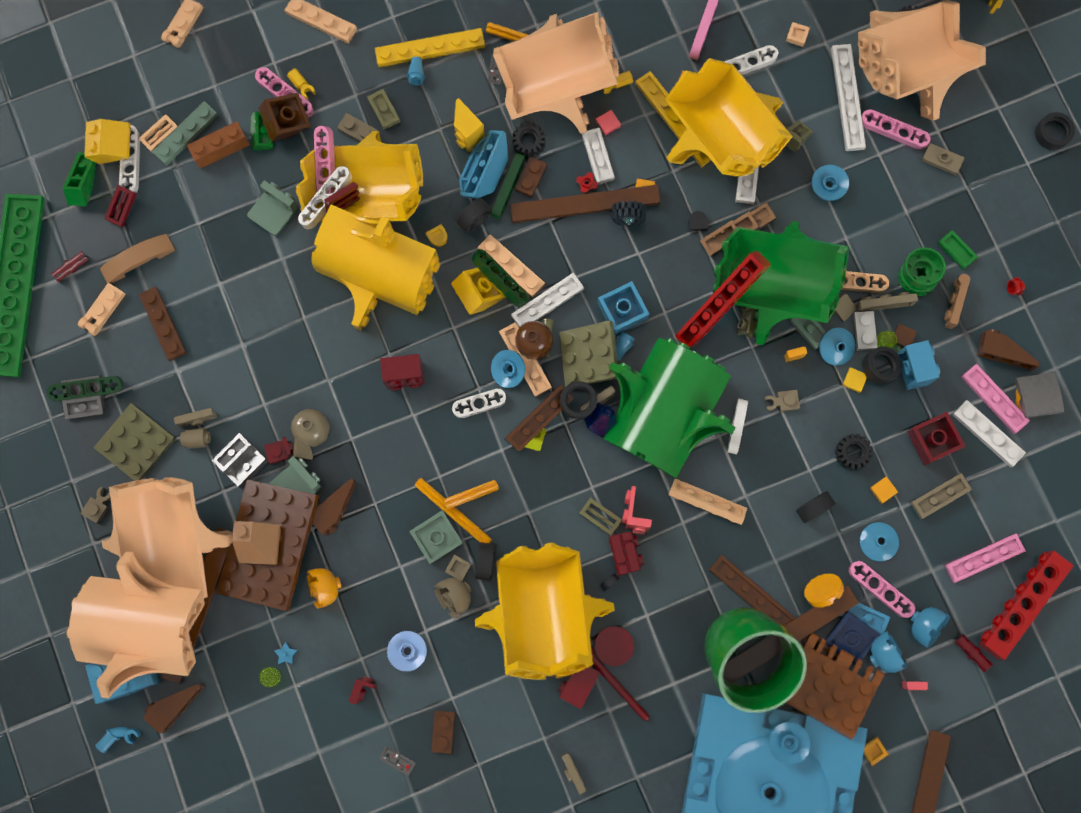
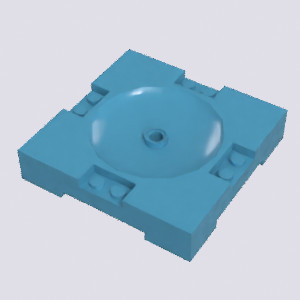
M702 694L682 813H852L855 791H858L867 735L866 728L859 727L854 738L850 740L810 716L778 709L759 713L744 712L730 705L723 697ZM793 722L799 724L807 731L810 737L811 747L809 754L798 764L787 765L781 763L770 751V734L781 723ZM787 739L785 745L787 747L791 746V739ZM772 787L774 794L772 797L767 798L765 790Z

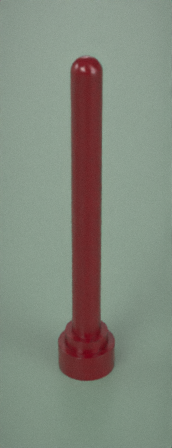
M591 646L593 666L642 720H649V714L594 655V648Z

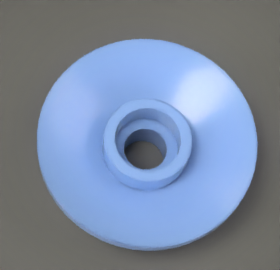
M403 631L396 634L390 640L387 647V656L390 663L401 671L417 669L423 664L427 655L425 641L420 635L411 631ZM409 647L411 649L410 655L405 654V648Z

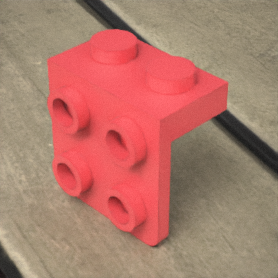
M632 486L630 490H627L625 496V504L628 505V510L625 509L623 512L622 523L626 524L625 529L633 530L635 534H645V532L650 530L652 520L632 517L636 486Z

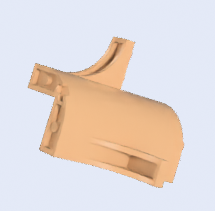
M945 0L922 9L904 12L875 10L870 12L871 28L858 32L859 65L873 89L895 99L920 91L921 116L933 121L939 119L943 98L953 82L964 73L986 65V47L960 39V3Z
M599 12L565 24L562 19H558L557 14L552 15L547 23L534 33L494 49L493 56L507 88L505 105L512 120L537 111H553L569 118L576 125L580 134L587 132L589 119L587 114L582 112L583 103L580 96L618 84L617 77L620 76L617 59L613 57L612 39L610 34L607 35L604 17L600 18Z
M164 477L162 480L149 478L109 487L113 512V531L109 539L102 540V547L118 555L119 559L122 558L125 552H133L139 565L155 579L172 586L202 590L203 598H207L202 553L211 552L213 548L229 547L230 543H232L233 532L228 530L211 531L201 522L196 511L193 483L180 478Z
M125 552L117 562L116 568L121 580L90 576L82 586L78 596L72 601L67 637L70 639L76 661L107 665L104 673L97 681V687L102 698H110L121 685L141 675L168 673L188 676L196 663L189 631L205 605L202 590L172 586L155 579L139 565L133 552Z

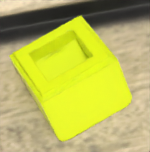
M543 428L525 447L540 451L547 429Z

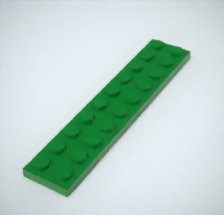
M5 194L0 229V377L20 378L45 201V198L40 195Z

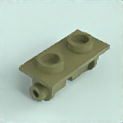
M742 306L743 313L738 323L737 335L746 334V337L754 338V331L758 322L753 319L756 318L757 309Z

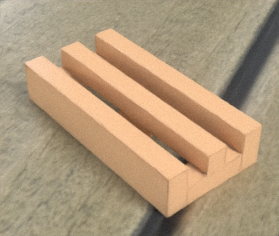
M165 114L139 140L152 152L178 126ZM168 122V124H167L162 130H159L162 126H164V125ZM155 134V136L152 139L146 142L152 135Z

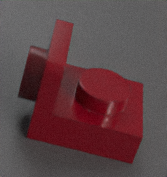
M283 437L281 441L264 445L269 465L288 460L292 457V442H287L286 437Z
M362 676V679L357 678L349 703L356 705L359 704V701H363L366 694L364 686L373 689L377 687V684L373 683L374 679Z

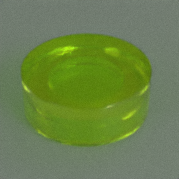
M883 331L877 336L878 347L884 346L892 349L897 344V337L891 331Z
M267 667L261 671L259 679L263 686L274 687L280 682L281 675L278 669Z

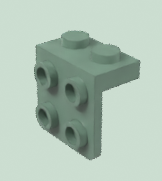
M264 180L260 185L264 193L248 212L247 216L266 231L276 236L297 211L298 207L294 202L295 198L287 192L285 194L282 193L275 183L271 182L269 184Z
M294 456L288 460L290 465L270 482V485L314 495L322 488L319 484L320 478L314 472L310 473L306 469L308 465L301 457L297 459Z

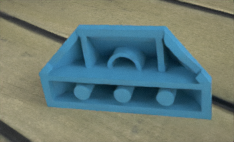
M489 130L487 136L482 138L473 148L459 179L462 197L478 199L495 191L509 159L506 133L504 131Z

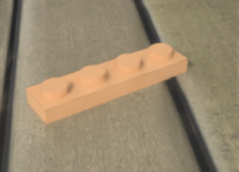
M290 0L285 9L287 15L348 44L357 30L356 25L304 0Z
M491 234L477 247L478 249L485 250L530 297L533 298L545 286L544 281Z
M515 322L500 330L499 333L508 350L517 352L524 360V378L536 398L551 390L552 386L538 361L525 358L519 353L515 344V336L519 327Z
M674 479L669 492L670 496L726 518L731 522L742 525L747 511L746 507L678 479Z

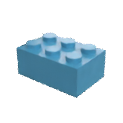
M94 663L85 665L95 704L106 703L160 684L158 673H149L127 681L110 698H102L97 687V681L104 673L107 665Z

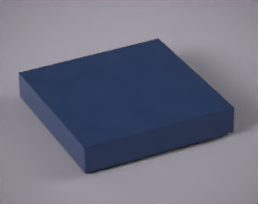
M847 610L825 640L826 645L830 648L833 645L837 646L836 652L839 653L843 649L853 655L852 663L855 665L858 659L863 660L870 651L872 643L881 633Z

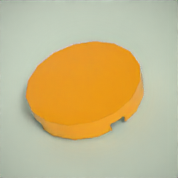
M822 574L812 579L806 585L804 596L808 603L814 607L830 606L834 603L833 600L839 599L842 596L844 584L837 575Z

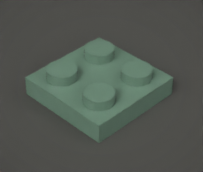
M443 510L409 531L430 565L463 544Z

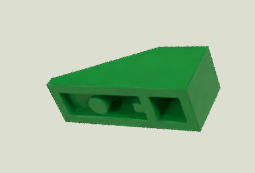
M78 152L62 188L68 206H87L92 194L96 162L85 158V152Z

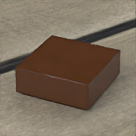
M899 323L890 342L904 348L912 343L917 331Z

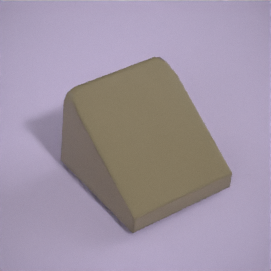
M846 293L839 299L834 312L843 322L857 310Z

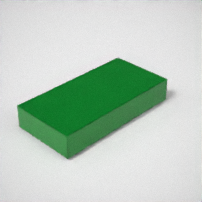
M953 230L937 243L962 270L978 258Z

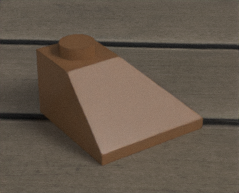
M234 521L232 543L239 563L277 565L281 525Z

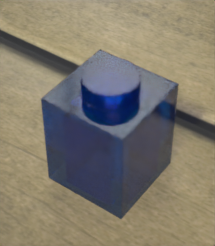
M598 402L594 411L584 418L587 429L603 437L617 422L614 415L615 411L610 406H604Z

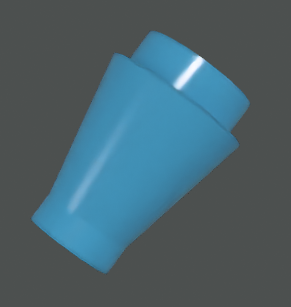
M413 57L411 59L407 74L408 82L415 86L421 85L425 80L422 59L420 57Z
M624 332L617 335L615 341L618 361L634 345L633 341L635 339Z

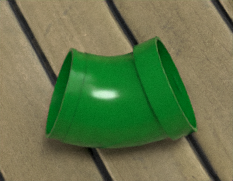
M745 607L731 609L717 617L707 632L705 638L706 659L712 669L713 679L726 701L733 707L750 713L766 712L787 702L800 688L806 673L805 653L793 635L764 612ZM775 634L779 636L781 641V657L776 669L769 677L761 682L749 685L736 684L722 677L727 659L743 642L759 635Z

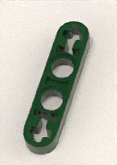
M518 152L515 154L493 206L492 218L501 220L524 166L526 155Z
M476 250L471 258L473 264L515 306L521 308L526 305L530 300L528 293L485 250Z
M107 376L57 383L48 387L47 396L52 401H62L112 394L121 391L124 382L119 376ZM113 380L118 383L115 390L112 386L105 388L104 385L113 382ZM92 382L99 384L100 389L98 392H93L90 389ZM74 384L78 385L81 389L78 395L73 394L71 391V387ZM56 389H66V393L59 394L58 397L56 394H53V391Z

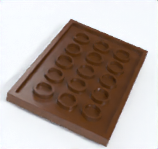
M247 479L236 521L281 525L277 565L239 563L233 543H230L216 593L289 611L319 496Z

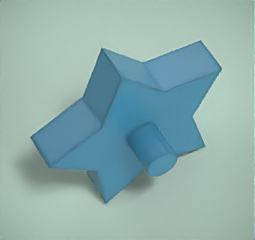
M285 642L282 649L274 650L279 656L278 664L285 661L293 664V655L298 650L290 649L288 643Z

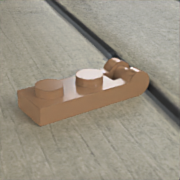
M961 274L953 282L955 292H952L949 298L951 306L944 316L946 321L945 328L953 329L958 325L970 282V277L967 274Z

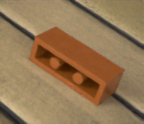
M238 121L188 144L187 147L194 161L201 169L250 144Z

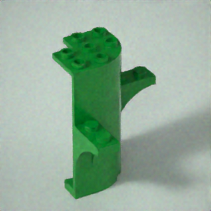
M792 221L782 234L737 227L722 243L724 257L714 269L716 282L713 287V293L750 253L758 251L771 265L734 304L757 309L756 319H758V325H756L754 336H757L756 344L764 345L769 338L772 326L785 319L803 318L828 323L836 310L840 299L839 293L843 289L849 246L812 239L799 230L800 222Z
M658 338L640 373L634 370L633 372L630 371L631 367L623 362L620 365L614 362L611 363L609 370L614 373L619 382L621 400L617 415L604 440L677 478L690 452L699 442L717 433L733 434L736 427L730 424V419L723 415L716 417L717 414L712 412L731 375L725 372L726 368L722 365L714 364L715 360L706 355L702 357L699 353L690 351L688 345L682 342L677 345V342L670 338L666 340Z

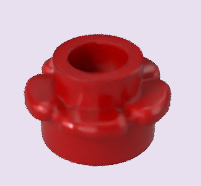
M1014 277V279L1007 282V290L1011 295L1019 296L1025 289V284L1019 277Z

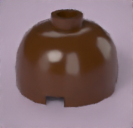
M528 321L517 330L515 344L519 353L525 358L541 359L551 351L553 335L549 327L544 323Z

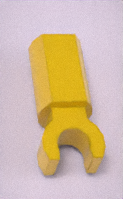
M296 68L288 72L287 77L301 91L305 99L308 100L306 95L308 91H311L314 95L316 94L313 86L308 85L306 79Z
M631 72L620 73V76L617 77L618 84L604 88V94L610 93L613 88L617 89L633 83Z

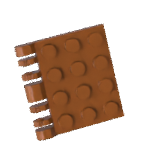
M811 633L803 648L806 656L805 677L800 688L786 703L852 740L885 673L877 669L871 681H868L874 669L873 666L869 665L863 677L857 675L856 673L862 666V660L858 659L852 671L848 670L854 656L841 649L834 662L831 659L837 650V646L833 645L829 649L827 657H825L820 652L826 645V640L822 638L816 650H813L819 636Z

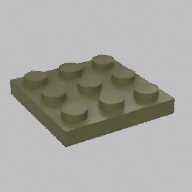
M609 320L559 332L565 387L577 381L593 384L616 379L614 373L609 370L612 362L618 364L613 321Z
M130 403L93 448L136 481L142 480L176 438L134 404Z

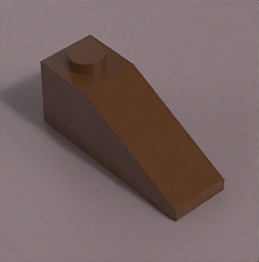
M989 329L981 334L976 356L1028 370H1034L1039 367L1040 362L1007 335L1000 334V331Z
M352 478L316 508L312 524L322 535H331L338 529L337 525L341 522L357 484Z
M203 683L196 684L155 703L152 702L145 709L146 714L142 718L159 734L166 733L206 685Z

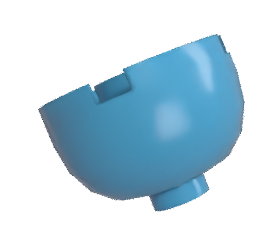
M933 607L925 608L921 612L916 611L911 618L913 622L911 628L912 635L920 644L928 648L939 637L942 627L945 628L950 616Z
M888 631L874 640L871 646L872 656H870V659L875 667L879 666L888 673H896L908 667L906 660L901 658V650Z

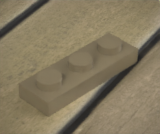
M903 292L898 294V296L886 294L876 299L864 297L856 305L857 312L913 306L918 301L917 293Z
M962 473L910 502L919 518L923 519L972 489Z

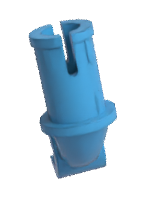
M108 728L106 730L107 733L95 746L100 752L106 753L109 747L116 740H119L120 737H124L127 743L133 744L135 740L131 737V734L139 737L141 732L137 728Z

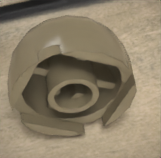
M305 409L294 416L291 422V432L294 439L299 438L305 445L317 447L328 438L330 423L322 412L316 409Z
M447 578L434 585L437 588L434 591L443 609L448 607L451 611L449 613L451 617L457 618L468 610L471 603V588L466 582L463 583L457 578Z

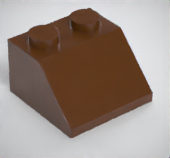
M298 92L264 99L258 107L271 142L290 138L311 127Z

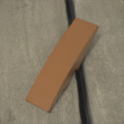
M766 202L752 212L749 211L738 219L731 220L700 241L709 256H712L722 251L723 241L737 227L760 230L777 218Z

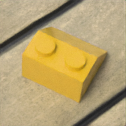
M458 98L455 105L454 134L457 138L456 143L458 146L470 152L485 137L484 125Z
M105 119L86 122L84 157L98 164L129 159L131 124Z
M478 268L463 271L451 283L469 315L482 312L506 298Z

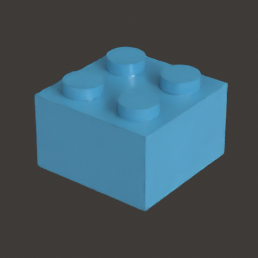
M632 281L598 297L597 304L606 321H613L615 336L647 321L649 318V312Z
M929 340L906 345L898 352L902 360L901 373L907 390L930 385L940 377V368L935 363L933 357L935 355L934 348L929 344Z

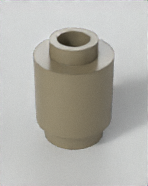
M205 428L181 432L182 447H187V449L207 447L208 443L211 442L210 432H207Z

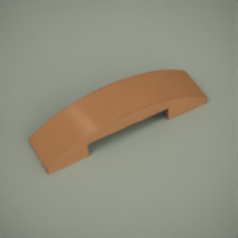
M167 234L156 236L119 253L106 262L100 270L107 284H112L126 277L125 273L155 257L160 259L175 251V248Z

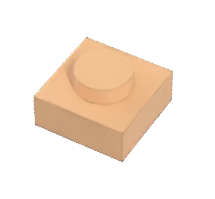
M792 22L786 42L803 47L810 28Z

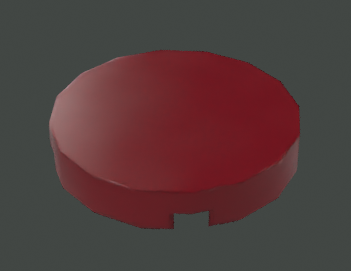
M611 626L598 634L594 647L596 655L603 663L610 666H619L627 662L632 656L634 643L628 631L622 627Z

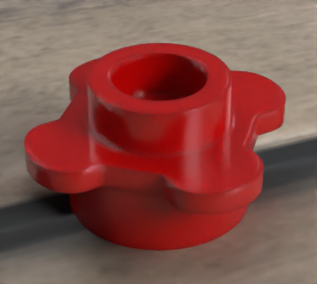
M591 172L576 179L582 193L590 192L598 187V183L594 181V175Z

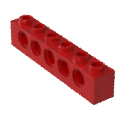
M758 251L750 253L675 337L690 348L696 346L770 267L771 263Z
M1049 551L1041 554L1038 558V565L1027 573V580L1019 584L1015 589L1016 595L1004 604V611L993 619V626L990 630H986L981 635L980 639L982 641L979 645L996 659L1005 660L1074 566L1057 552ZM1045 568L1049 569L1050 571L1049 578H1047L1044 574ZM1034 583L1039 587L1038 593L1033 591ZM1023 599H1025L1028 603L1026 609H1024L1021 605V601ZM1012 614L1016 617V623L1014 625L1010 622V616ZM1000 630H1002L1005 634L1003 640H1000L998 637V632Z

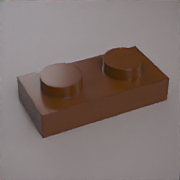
M530 157L515 187V191L532 198L547 168V163Z
M434 712L431 752L452 753L455 712Z

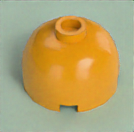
M324 568L307 571L309 574L307 576L311 597L314 596L316 598V601L313 602L314 606L319 609L331 605L338 596V589L341 588L339 577H335L330 570Z

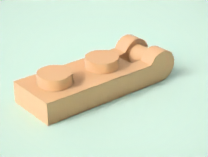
M184 0L169 27L162 33L161 39L167 43L171 42L177 48L181 47L203 10V6L193 0Z
M108 283L85 316L79 320L78 326L82 329L86 328L93 336L97 335L126 294ZM93 318L97 320L94 324L90 323Z

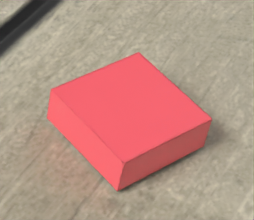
M612 110L596 118V123L605 136L621 127Z
M902 681V688L904 690H927L928 682Z

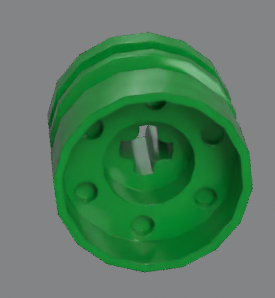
M922 247L912 251L898 271V281L905 292H910V294L917 293V296L927 295L932 292L945 274L946 264L944 258L932 248Z

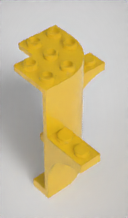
M709 58L698 73L686 70L665 99L687 128L666 157L670 163L682 165L692 155L703 152L712 160L722 174L745 176L754 173L753 169L759 166L763 168L768 165L793 137L775 115L776 111L783 104L782 100L778 97L755 92L735 66L730 63Z
M372 131L357 145L334 146L335 170L338 167H347L352 174L351 183L354 182L359 187L357 190L359 191L358 196L360 200L344 210L370 220H380L381 216L388 218L389 221H407L418 208L421 200V195L418 194L419 187H423V169L418 144H385L381 142L379 131ZM325 148L321 152V155L324 159H326L328 156V152ZM315 149L300 160V168L304 179L296 186V194L299 197L301 212L317 193ZM326 167L322 171V174L325 178H327L329 175V171ZM324 202L317 203L315 208H321Z
M330 205L314 242L316 249L312 252V265L316 272L341 282L351 291L355 303V312L351 324L359 331L367 326L369 321L368 315L371 310L375 309L377 298L418 315L419 311H423L425 308L427 294L430 295L433 291L432 275L434 272L437 273L440 267L436 249L394 232L388 218L381 216L380 220H370L334 205Z
M547 543L538 550L529 549L527 546H519L513 552L497 560L500 605L495 606L491 611L485 612L482 616L476 618L475 627L487 630L495 629L498 632L503 645L505 674L518 678L541 680L546 679V676L556 675V678L568 676L593 665L590 643L591 624L595 617H603L615 611L612 602L605 601V599H596L584 594L580 552L570 547Z

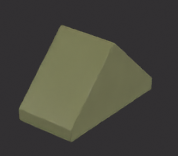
M801 121L796 122L787 129L793 137L786 146L796 153L814 131Z

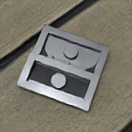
M1055 373L1016 378L1015 384L1021 397L1019 404L1025 418L1064 412L1062 395Z
M101 375L61 381V383L100 378ZM92 382L90 389L93 392H98L100 386L97 382ZM74 384L71 387L73 394H80L81 389L78 385ZM104 395L62 400L65 419L104 414Z
M240 433L212 460L240 489L246 485L247 479L251 480L268 462Z

